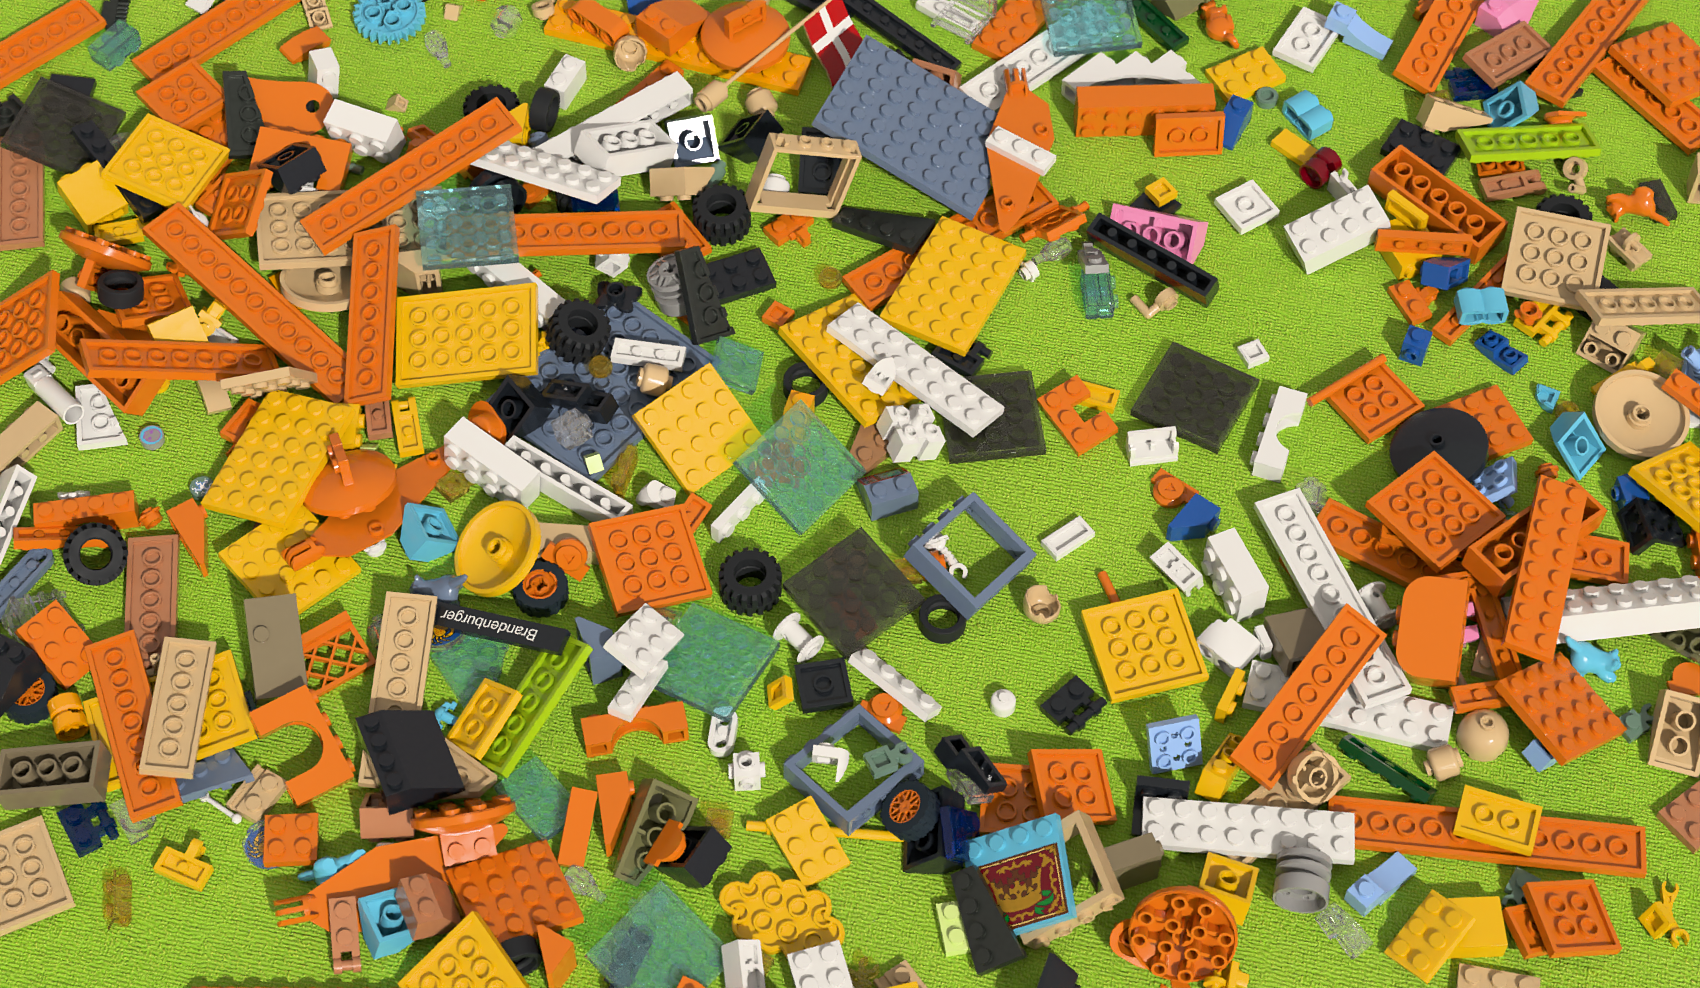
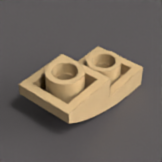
M301 0L310 28L316 26L321 30L333 28L325 0Z
M196 381L207 415L232 409L228 392L221 389L220 381Z

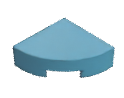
M1538 383L1535 390L1536 401L1543 410L1552 414L1561 391Z

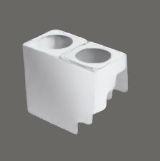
M1229 618L1227 622L1217 619L1197 638L1201 655L1229 677H1232L1236 668L1242 670L1260 652V641L1232 618Z

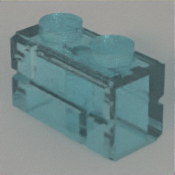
M119 19L90 44L88 49L91 59L95 63L102 65L108 71H112L116 66H121L125 58L132 52H137L142 42L138 30L130 25L128 26L126 22Z
M1081 269L1080 285L1085 318L1088 320L1098 319L1099 317L1101 319L1114 317V309L1118 308L1119 305L1118 295L1113 294V290L1116 288L1115 276H1110V269L1109 273L1085 274L1083 269Z

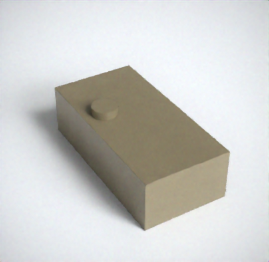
M296 593L244 599L243 608L256 706L265 705L305 684L308 688Z
M101 740L1 749L0 804L5 810L105 802L112 755Z

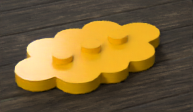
M761 871L753 875L748 884L733 881L726 884L720 891V906L726 914L733 917L731 925L735 937L741 940H760L761 951L766 954L774 955L782 952L787 958V954L839 940L841 945L844 943V926L838 919L831 916L832 905L828 895L815 889L807 891L804 884L798 879L791 878L781 881L775 873Z

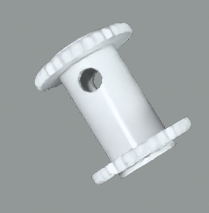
M1378 581L1365 585L1358 590V593L1377 627L1385 631L1397 624L1396 609L1390 610L1382 596L1386 585Z
M795 612L779 623L773 637L777 641L785 638L799 652L797 661L805 663L822 648L824 637L818 635L813 638L799 624L801 616Z

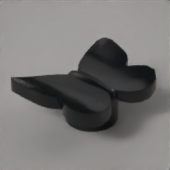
M600 281L597 286L598 298L595 303L598 305V309H608L616 306L620 312L631 313L633 312V302H637L641 298L643 291L639 286L625 287L620 282Z

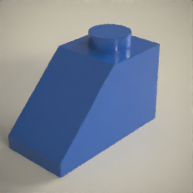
M1234 94L1231 96L1223 110L1225 113L1223 148L1231 151L1234 149L1251 120L1254 102Z
M1433 257L1423 261L1420 268L1421 284L1448 290L1467 282L1470 259Z
M1196 493L1168 525L1166 539L1168 541L1205 538L1210 531L1214 532L1221 522V519H1219L1221 508Z

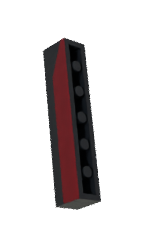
M1100 212L1086 230L1088 241H1091L1093 245L1164 285L1172 287L1175 291L1205 308L1209 306L1219 291L1217 277Z

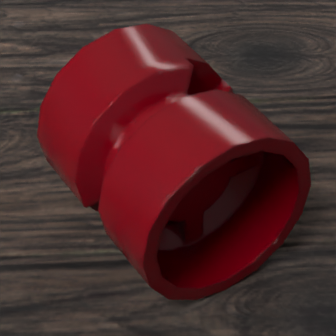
M1326 146L1321 147L1299 167V175L1307 186L1313 189H1320L1329 180L1330 173L1338 172L1342 168V161L1334 150Z

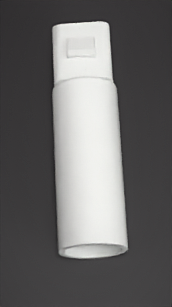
M40 364L24 373L28 386L66 424H75L82 419L84 408Z

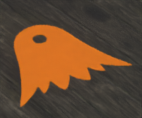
M248 77L265 127L274 126L283 131L290 132L295 130L305 135H312L325 126L323 121L334 100L330 92L323 86L312 82L272 81ZM311 100L319 103V109L314 113L308 112L306 109V104Z

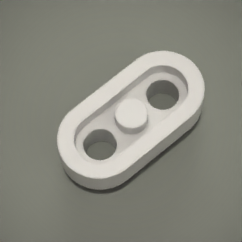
M720 708L712 715L708 747L711 754L716 757H726L734 750L738 718L736 712L731 708ZM723 722H729L726 726L721 725ZM720 744L726 745L725 747L718 748V745Z

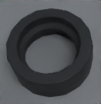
M544 87L537 89L529 112V126L531 129L546 133L551 132L556 123L560 107V94L557 90Z
M117 269L103 273L97 282L98 299L100 303L113 309L135 307L143 301L144 280L139 274L130 270ZM117 288H127L128 290H113V289H117Z
M803 361L789 367L783 379V393L786 400H788L791 390H794L792 388L794 380L800 377H812L820 382V387L816 391L807 394L815 395V407L823 403L828 396L829 388Z
M935 594L922 603L919 610V629L925 638L934 643L948 644L958 640L963 635L967 619L942 594ZM937 609L950 610L956 614L957 623L950 628L940 629L928 622V615Z
M516 936L500 943L523 977L535 971L543 961L536 939L532 936Z

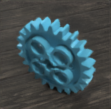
M358 0L359 4L354 5L355 11H353V16L358 33H363V38L370 36L371 42L378 39L379 45L384 41L391 45L392 40L400 44L401 38L408 41V35L415 37V30L421 31V25L425 24L426 10L422 0Z

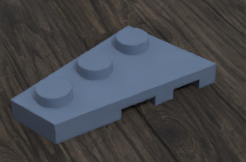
M233 748L208 756L197 762L193 779L176 778L183 803L205 797L208 791L222 788L223 791L230 789L232 784L245 780L246 783L255 781L253 774Z

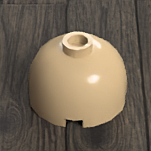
M1477 709L1469 712L1458 725L1456 732L1457 745L1461 751L1463 749L1468 753V757L1472 760L1481 762L1493 761L1506 750L1508 745V725L1501 715L1493 710Z
M1316 750L1301 752L1288 766L1287 780L1289 788L1294 795L1306 802H1326L1336 794L1340 786L1341 779H1338L1340 766L1336 759L1326 752Z

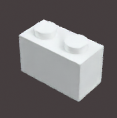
M328 47L309 51L308 82L323 86L330 92L333 99L338 98L340 66L332 48Z
M565 54L544 84V88L559 92V108L566 110L587 80L585 61Z

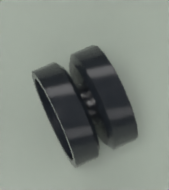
M484 170L474 178L466 195L467 201L480 215L518 214L525 205L527 190L515 178Z

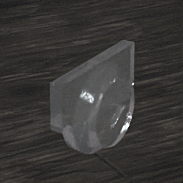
M124 797L109 805L131 845L149 836L147 830L154 825L157 815L132 823Z

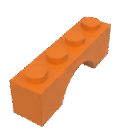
M134 490L33 503L35 527L76 526L89 522L116 525V530L140 527L139 505Z
M668 701L656 706L644 705L640 708L632 722L610 714H593L586 718H581L587 758L612 754L617 741L625 734L633 731L650 732L657 736L663 744L689 740L683 701Z

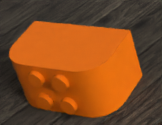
M1424 576L1414 580L1406 588L1402 605H1397L1396 620L1399 630H1394L1392 645H1394V650H1396L1399 666L1410 682L1421 686L1445 689L1458 686L1470 597L1468 580Z

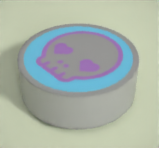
M156 425L143 428L139 434L141 445L147 450H156L165 442L163 430Z

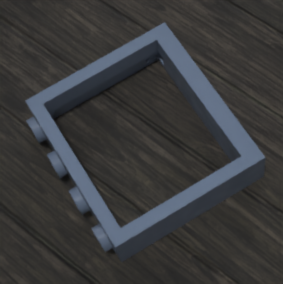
M974 492L966 498L962 495L952 505L954 507L953 510L950 511L947 508L937 518L939 520L937 524L932 521L922 531L924 534L922 537L916 535L908 543L910 548L904 555L967 620L1022 572L1037 555ZM964 511L976 520L1016 560L976 597L967 591L924 548L928 542Z
M860 704L852 710H847L840 720L835 724L828 725L821 735L816 739L809 740L802 750L797 754L790 755L784 762V779L805 798L812 796L820 811L847 836H850L882 810L881 806L885 801V797L898 784L905 783L908 780L917 781L924 775V760L907 746V750L900 753L908 754L912 752L913 760L902 766L846 811L802 771L803 768L812 762L813 745H819V743H831L834 745L857 725L865 729L883 746L887 745L890 750L902 742Z

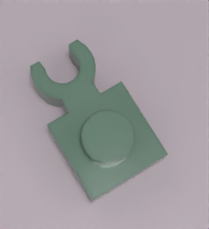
M1650 703L1645 704L1639 714L1632 709L1619 717L1620 721L1627 728L1622 736L1629 744L1649 731L1650 726L1648 724L1652 725L1654 717L1647 714L1652 707Z
M900 742L892 750L885 745L864 753L863 760L875 780L898 771V763H910L913 760L912 752L901 754L900 752L907 750L906 742Z
M1516 867L1505 887L1504 892L1509 895L1503 898L1501 909L1503 910L1506 904L1509 903L1514 906L1521 905L1522 902L1527 903L1522 886L1526 882H1540L1541 879Z

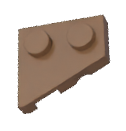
M877 423L866 428L860 425L848 455V462L864 476L890 456L886 448L889 441L882 440L876 426Z

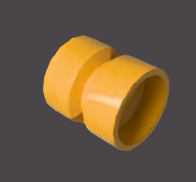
M67 692L58 694L48 701L47 708L53 721L52 724L57 739L73 741L83 737L88 732V721L83 712L84 709L80 696L77 693Z

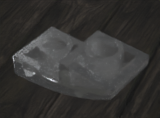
M957 769L947 770L946 775L954 791L962 792L968 805L992 802L993 793L984 794L974 781Z
M1336 903L1329 905L1314 918L1329 940L1337 939L1351 960L1357 958L1374 943L1362 927Z

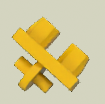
M216 298L209 308L204 306L198 314V319L206 337L210 336L215 331V328L218 329L224 321L221 315L226 310L225 305Z
M1232 960L1230 965L1221 972L1214 970L1213 976L1205 977L1203 985L1205 988H1246L1250 975L1239 970V962Z

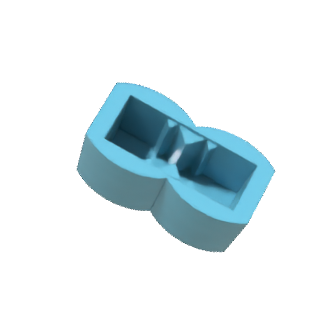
M1304 90L1283 103L1282 113L1308 141L1331 130L1334 120L1332 113L1322 105H1319L1318 98L1309 91Z
M1489 286L1479 290L1466 287L1456 292L1454 305L1459 324L1476 325L1480 323L1499 324L1506 322L1509 309L1503 288Z

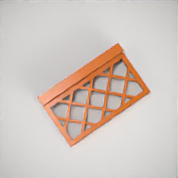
M346 610L301 635L304 659L311 660L308 671H306L307 684L310 677L324 680L322 688L315 691L318 698L376 665V659L352 624ZM350 631L354 637L353 645L339 644L340 636ZM322 646L333 647L330 659L316 656L318 648ZM337 649L351 651L348 663L334 660ZM354 652L365 654L369 660L363 665L351 664ZM314 661L328 664L325 675L311 672ZM332 665L345 667L344 675L339 678L329 676Z

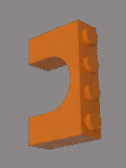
M260 126L249 170L258 169L257 165L292 143L311 145L316 147L327 170L320 175L321 177L318 179L316 189L318 191L344 190L353 156L351 143L343 139H326L321 135H305L295 130L290 132L283 131L274 126Z
M306 684L248 714V718L260 740L291 725L305 726L311 729L320 739L322 756L319 762L312 769L285 782L284 786L296 809L352 781L354 778L353 772L356 771L349 757L345 759L341 752V749L344 747L337 734L332 735L329 726L332 724L325 711L321 713L316 705L319 703V699L313 688L309 690Z

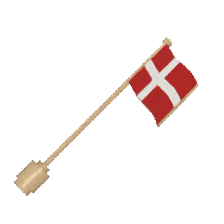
M826 0L725 83L717 80L711 81L694 98L698 109L702 112L715 109L728 98V85L802 25L813 51L826 71L831 88H833L863 41L847 13L843 0Z

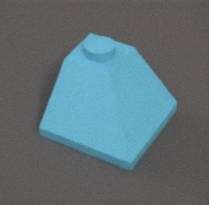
M1522 81L1516 82L1483 102L1484 111L1493 118L1492 123L1487 124L1488 128L1513 127L1530 118L1539 110L1536 92Z
M1563 412L1550 426L1556 447L1575 479L1581 480L1606 451L1604 444L1585 412Z
M407 503L405 505L400 542L409 560L429 562L456 550L459 537L444 508Z
M397 888L358 899L363 938L374 960L399 953L414 942L395 898Z

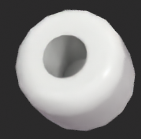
M1007 689L995 691L990 701L992 713L998 717H1008L1014 713L1016 707L1015 695Z

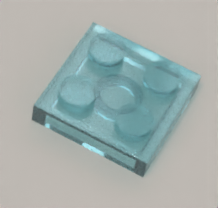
M720 336L716 342L711 364L726 386L753 395L756 391L764 352Z

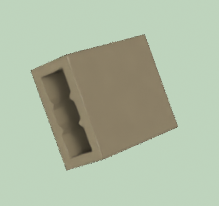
M1311 608L1266 616L1263 624L1273 644L1272 654L1285 677L1291 676L1325 631Z
M1152 832L1104 848L1121 890L1158 878L1164 850L1161 842L1155 840ZM1091 861L1089 878L1096 893H1099L1103 890V887Z

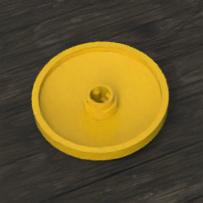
M499 501L483 508L469 521L459 537L454 555L456 575L466 574L468 576L465 583H463L466 589L478 596L495 597L512 590L527 576L537 559L541 544V529L533 512L515 501Z

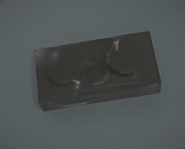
M1661 179L1639 183L1638 187L1646 186L1653 190L1657 214L1664 216L1668 221L1677 219L1678 212Z

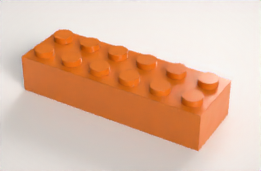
M1213 83L1076 87L1073 116L1075 137L1154 136L1155 114L1215 112L1216 101Z
M1401 144L1370 171L1367 185H1369L1371 190L1384 200L1387 199L1390 191L1395 190L1429 215L1426 227L1430 232L1473 234L1469 256H1462L1469 258L1473 265L1480 261L1505 237L1509 223L1507 220Z
M60 290L58 297L56 349L122 412L143 416L166 379L146 380L87 377L78 347L80 338L128 339L79 294Z
M1572 477L1564 482L1566 484L1586 491ZM1589 492L1587 494L1578 542L1599 528L1608 511ZM1532 504L1469 546L1461 565L1496 598L1514 587Z

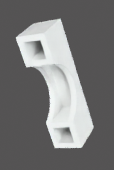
M1279 386L1277 395L1272 394L1268 406L1272 410L1271 413L1265 414L1262 427L1266 428L1264 432H1259L1256 446H1259L1258 451L1253 450L1250 459V465H1253V476L1277 483L1281 482L1289 450L1279 442L1276 434L1284 428L1299 426L1306 404L1307 393Z

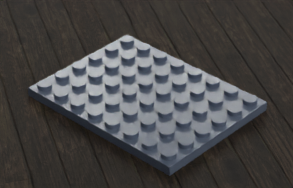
M866 34L811 125L834 139L857 141L862 156L971 221L991 187V173L985 141L989 137L998 113Z
M633 302V312L631 313L620 312L616 306L603 309L606 312L604 316L610 319L611 332L602 353L593 362L589 360L587 364H582L581 362L573 364L570 360L568 362L563 361L564 358L562 356L557 357L555 350L546 349L540 352V356H538V375L526 376L540 393L544 391L551 379L589 384L593 391L611 393L619 408L608 424L589 422L587 418L573 411L552 405L554 409L543 425L523 437L543 453L594 483L646 437L631 416L658 398V396L641 393L639 386H636L637 374L641 366L611 362L610 356L615 338L686 347L682 372L669 370V376H673L671 389L709 362L716 371L721 367L720 360L699 345H692V340L639 302ZM570 327L575 333L587 336L582 330ZM492 396L489 397V398L486 400V402H489L490 399L492 398ZM598 452L604 470L589 474L583 456Z

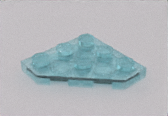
M467 635L430 656L432 662L465 709L484 678L499 682L509 644Z

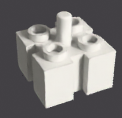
M928 403L912 404L909 410L903 405L885 407L876 426L882 440L889 441L886 448L893 463L910 462L913 456H917L918 461L935 460L946 440L940 427L932 424L935 417Z

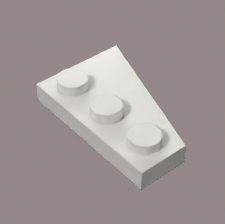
M94 384L75 386L76 401L84 408V416L76 423L77 447L79 451L128 445L127 439L120 428L106 395Z

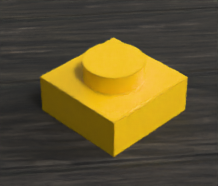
M1164 177L1145 187V194L1158 207L1177 198L1178 191Z
M783 675L767 685L769 708L778 710L794 701L791 677Z
M1661 901L1654 902L1638 918L1654 940L1661 938L1676 923Z

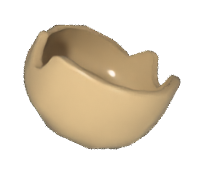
M635 35L620 38L615 43L613 50L616 66L623 71H635L638 65L645 62L647 55L644 41Z
M1033 585L1027 589L1023 599V612L1030 620L1038 624H1049L1058 618L1061 604L1057 594L1052 595L1049 593L1046 585Z

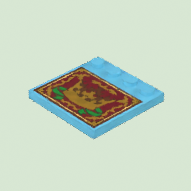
M1056 813L962 842L965 867L975 865L980 869L993 893L995 902L1001 907L1005 914V920L1016 936L1077 918L1060 815Z

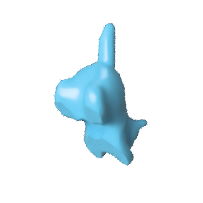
M1569 636L1565 637L1568 652L1570 653V663L1582 677L1590 672L1596 674L1607 683L1616 681L1617 676L1613 671L1621 667L1618 649L1605 652L1594 647L1588 641L1577 642Z
M359 849L339 858L330 856L320 858L314 863L313 870L298 874L297 878L302 881L315 880L319 886L365 855L366 851Z

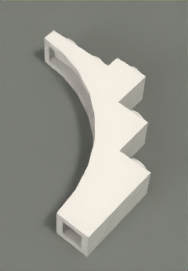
M1172 50L1153 63L1135 51L1118 64L1100 52L1062 80L1061 94L1075 105L1076 87L1200 84V82L1191 73L1186 72L1187 62Z

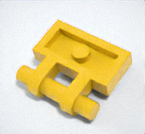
M1532 301L1542 311V318L1536 319L1532 326H1527L1520 318H1516L1513 326L1531 338L1537 333L1541 334L1542 338L1539 340V344L1542 347H1546L1558 338L1561 330L1564 331L1569 327L1570 321L1574 316L1569 311L1564 315L1558 312L1561 306ZM1549 320L1555 323L1552 327L1546 325Z

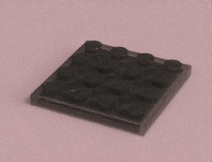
M40 77L1 140L0 147L64 174H73L84 164L93 163V160L72 136L71 127L92 120L111 143L126 118V112L44 77Z
M1172 342L1132 407L1130 415L1157 428L1175 426L1177 437L1218 455L1257 389L1260 379L1176 342Z
M1031 370L963 377L1005 408L1001 416L975 437H971L941 415L949 464L1046 455L1045 439Z
M862 527L783 583L784 590L845 660L925 602V598Z

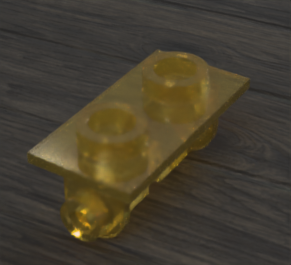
M114 869L110 878L105 879L103 894L107 895V903H105L103 909V919H107V930H110L113 923H118L120 927H127L129 922L132 921V902H122V899L131 900L132 880L127 874H121L116 877V870Z

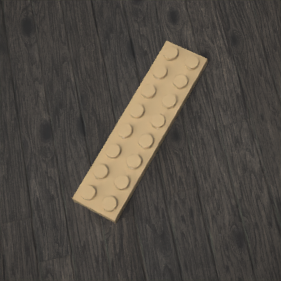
M386 591L368 714L379 710H422L438 602L437 596ZM363 749L358 786L378 788Z

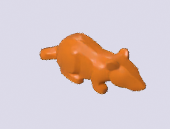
M1214 0L1203 3L1201 5L1202 13L1200 18L1206 20L1205 29L1207 35L1216 41H1228L1234 49H1238L1240 45L1233 35L1234 24L1231 15H1227L1226 5L1216 7Z

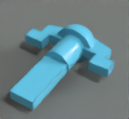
M454 701L451 704L445 702L435 710L434 714L441 730L443 728V725L440 724L441 720L451 726L457 721L458 717L447 711L448 709L454 711L458 703Z

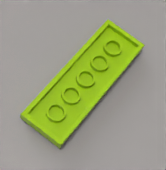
M1586 123L1457 129L1455 138L1469 163L1546 160L1554 158L1567 159L1571 157L1589 158L1600 156L1602 149Z
M569 637L561 656L541 652L516 689L523 697L482 760L477 761L492 772L508 778L586 662L593 648L582 641Z

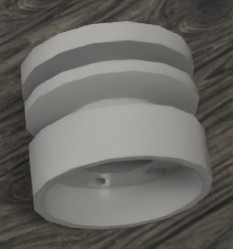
M675 254L663 256L656 260L647 272V280L654 293L658 308L664 315L670 317L687 315Z
M1291 847L1280 851L1276 859L1275 875L1277 877L1274 881L1272 896L1274 903L1285 910L1296 913H1316L1326 909L1330 895L1328 883L1331 880L1333 865L1330 856L1322 851L1307 847Z

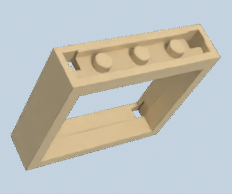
M769 133L745 193L749 212L834 219L840 211L862 158L857 141ZM777 152L843 158L828 195L763 190Z
M1080 810L1061 820L1064 842L1081 834L1103 890L1075 906L1077 918L1020 934L1023 944L1035 950L1042 946H1049L1050 942L1058 937L1069 935L1073 928L1093 921L1096 915L1103 911L1112 910V906L1125 899L1091 817Z

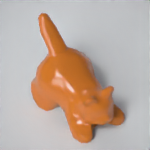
M1638 187L1631 195L1616 193L1606 196V211L1614 219L1615 223L1618 222L1622 215L1633 214L1649 217L1667 227L1670 225V222L1664 216L1656 213L1653 199L1654 192L1649 187Z

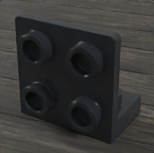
M1636 497L1616 513L1625 538L1630 543V551L1633 555L1639 556L1655 543L1679 548L1686 546L1683 531L1678 525L1675 514L1663 503Z
M1137 775L1131 835L1133 837L1141 836L1143 797L1187 800L1190 781Z

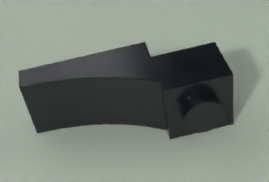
M551 379L541 393L550 404L573 411L587 418L589 422L608 424L619 408L611 393L593 391L590 385L585 383Z
M961 734L942 737L934 749V753L947 770L957 769L974 781L984 794L1003 792L1007 787L1008 783L980 746L970 747Z

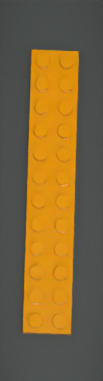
M557 0L554 6L555 13L549 17L544 27L545 35L610 51L614 50V46L606 45L570 19L567 9L577 1ZM608 9L626 22L630 30L626 36L635 35L644 41L647 48V60L663 63L668 59L680 68L725 79H730L737 73L719 68L718 65L706 56L701 44V31L669 57L637 35V15ZM787 52L780 62L762 70L760 73H743L734 81L799 96L811 67L812 58Z

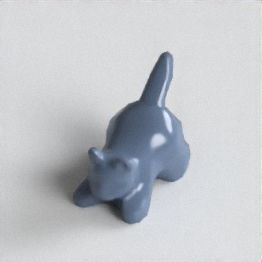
M446 574L440 578L424 580L419 575H415L409 591L410 594L437 596L439 602L460 606L458 600L459 590L463 588V583H465L468 576L466 574L460 576Z

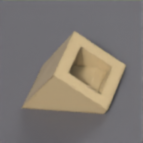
M446 3L444 19L457 21L463 5Z
M396 94L388 99L385 110L406 112L409 101L400 94Z

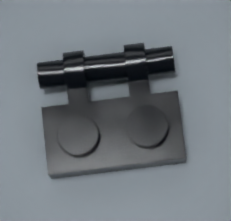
M974 341L970 348L971 351H968L965 357L939 346L933 350L931 355L958 374L972 380L984 365V358L980 356L982 355L990 359L993 351L987 348L986 344Z
M1075 675L1040 706V711L1057 727L1066 721L1068 725L1064 730L1071 736L1076 731H1081L1086 726V722L1092 717H1097L1102 712V708L1107 705V701L1101 696L1096 701H1091L1090 699L1094 696V690ZM1082 707L1084 709L1080 715L1074 714L1079 708Z

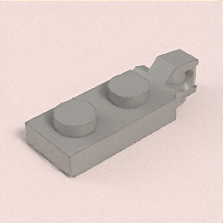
M1082 241V250H1078L1077 254L1078 262L1084 273H1109V264L1101 250L1093 248L1091 241Z

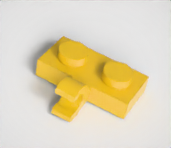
M193 838L185 854L166 846L153 870L159 875L202 892L214 868L212 865L198 860L204 855L206 847L202 846L204 842Z

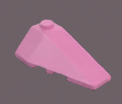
M1486 0L1479 6L1474 25L1495 37L1524 20L1529 23L1539 0Z
M1113 203L1110 217L1112 220L1191 264H1194L1204 246L1208 227L1207 221Z

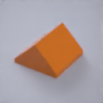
M542 924L536 925L548 988H562L577 966L574 942Z

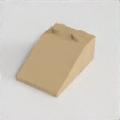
M1668 689L1659 690L1653 713L1647 765L1699 778L1700 698Z

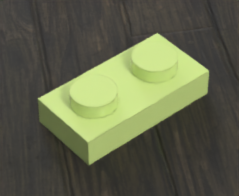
M958 901L936 904V913L945 956L971 953Z

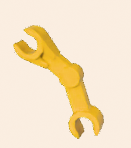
M1664 881L1659 890L1660 898L1673 917L1672 906L1679 892V886L1676 883L1673 892L1670 893L1665 889L1667 881ZM1676 922L1669 929L1671 934L1669 941L1677 949L1680 943L1676 936L1681 937L1685 945H1687L1690 937L1688 932L1680 929Z

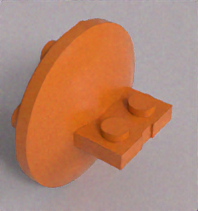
M765 0L733 2L716 9L707 17L701 29V44L706 56L718 65L719 68L738 72L788 32L790 28L783 15L776 9L766 5ZM790 36L744 73H760L762 70L780 62L789 49Z
M66 226L65 230L62 229L58 236L68 248L85 259L84 266L78 273L76 286L97 292L98 278L108 271L122 269L143 272L150 271L152 267V262H150L152 257L69 226Z
M338 432L328 435L331 445L326 447L330 458L311 486L303 505L310 512L323 516L338 517L339 519H347L354 514L375 510L376 505L385 500L395 488L397 473L393 462L386 455L373 450H344Z
M507 794L492 796V800L482 801L479 798L463 799L464 804L455 805L453 801L437 804L438 809L429 810V808L414 810V816L410 818V825L413 829L439 835L445 867L497 855L493 825L505 819L516 810V803L513 799H510V796Z
M1196 886L1166 887L1149 894L1136 906L1129 923V942L1136 958L1154 975L1171 981L1190 983L1213 976V971L1221 972L1231 962L1236 952L1238 928L1232 912L1219 898L1207 891L1198 889Z

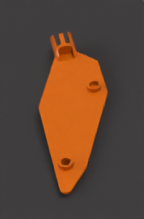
M1018 68L1012 69V82L1010 81L1009 69H1004L1006 94L989 136L999 126L1050 152L1054 142V132L1049 104L1029 90L1025 68H1021V80ZM987 148L999 230L1002 233H1008L1026 212L1040 174Z
M444 446L396 469L397 482L395 488L385 500L376 505L375 510L354 514L347 519L329 516L311 537H307L281 551L282 559L296 572L322 557H351L393 535L402 525L405 505L407 503L420 504L450 471L451 468L444 461Z
M503 823L493 825L496 846L508 832L507 826ZM439 835L378 846L306 895L273 901L274 906L297 902L300 904V906L275 911L276 917L298 913L302 915V917L279 921L277 926L283 927L310 921L331 933L328 899L356 896L358 932H362L358 908L359 898L397 888L400 879L423 873L444 880L449 885L445 870L466 863L444 866Z

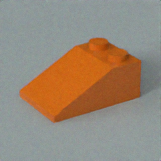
M662 0L649 5L636 16L637 35L671 57L701 31L705 20L711 13L692 0Z

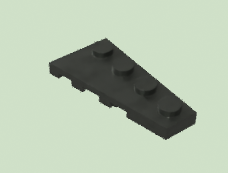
M843 207L832 220V227L834 229L910 255L915 253L936 226L935 219Z
M972 865L951 874L976 973L983 976L1028 957L1025 950L1020 947L1015 932L1005 920V914L1001 907L995 902L993 893L980 869Z

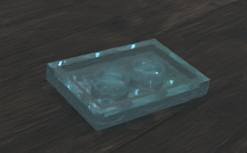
M537 756L494 786L495 791L499 795L507 794L510 796V799L515 801V814L538 840L542 842L544 840L548 841L563 830L570 793Z

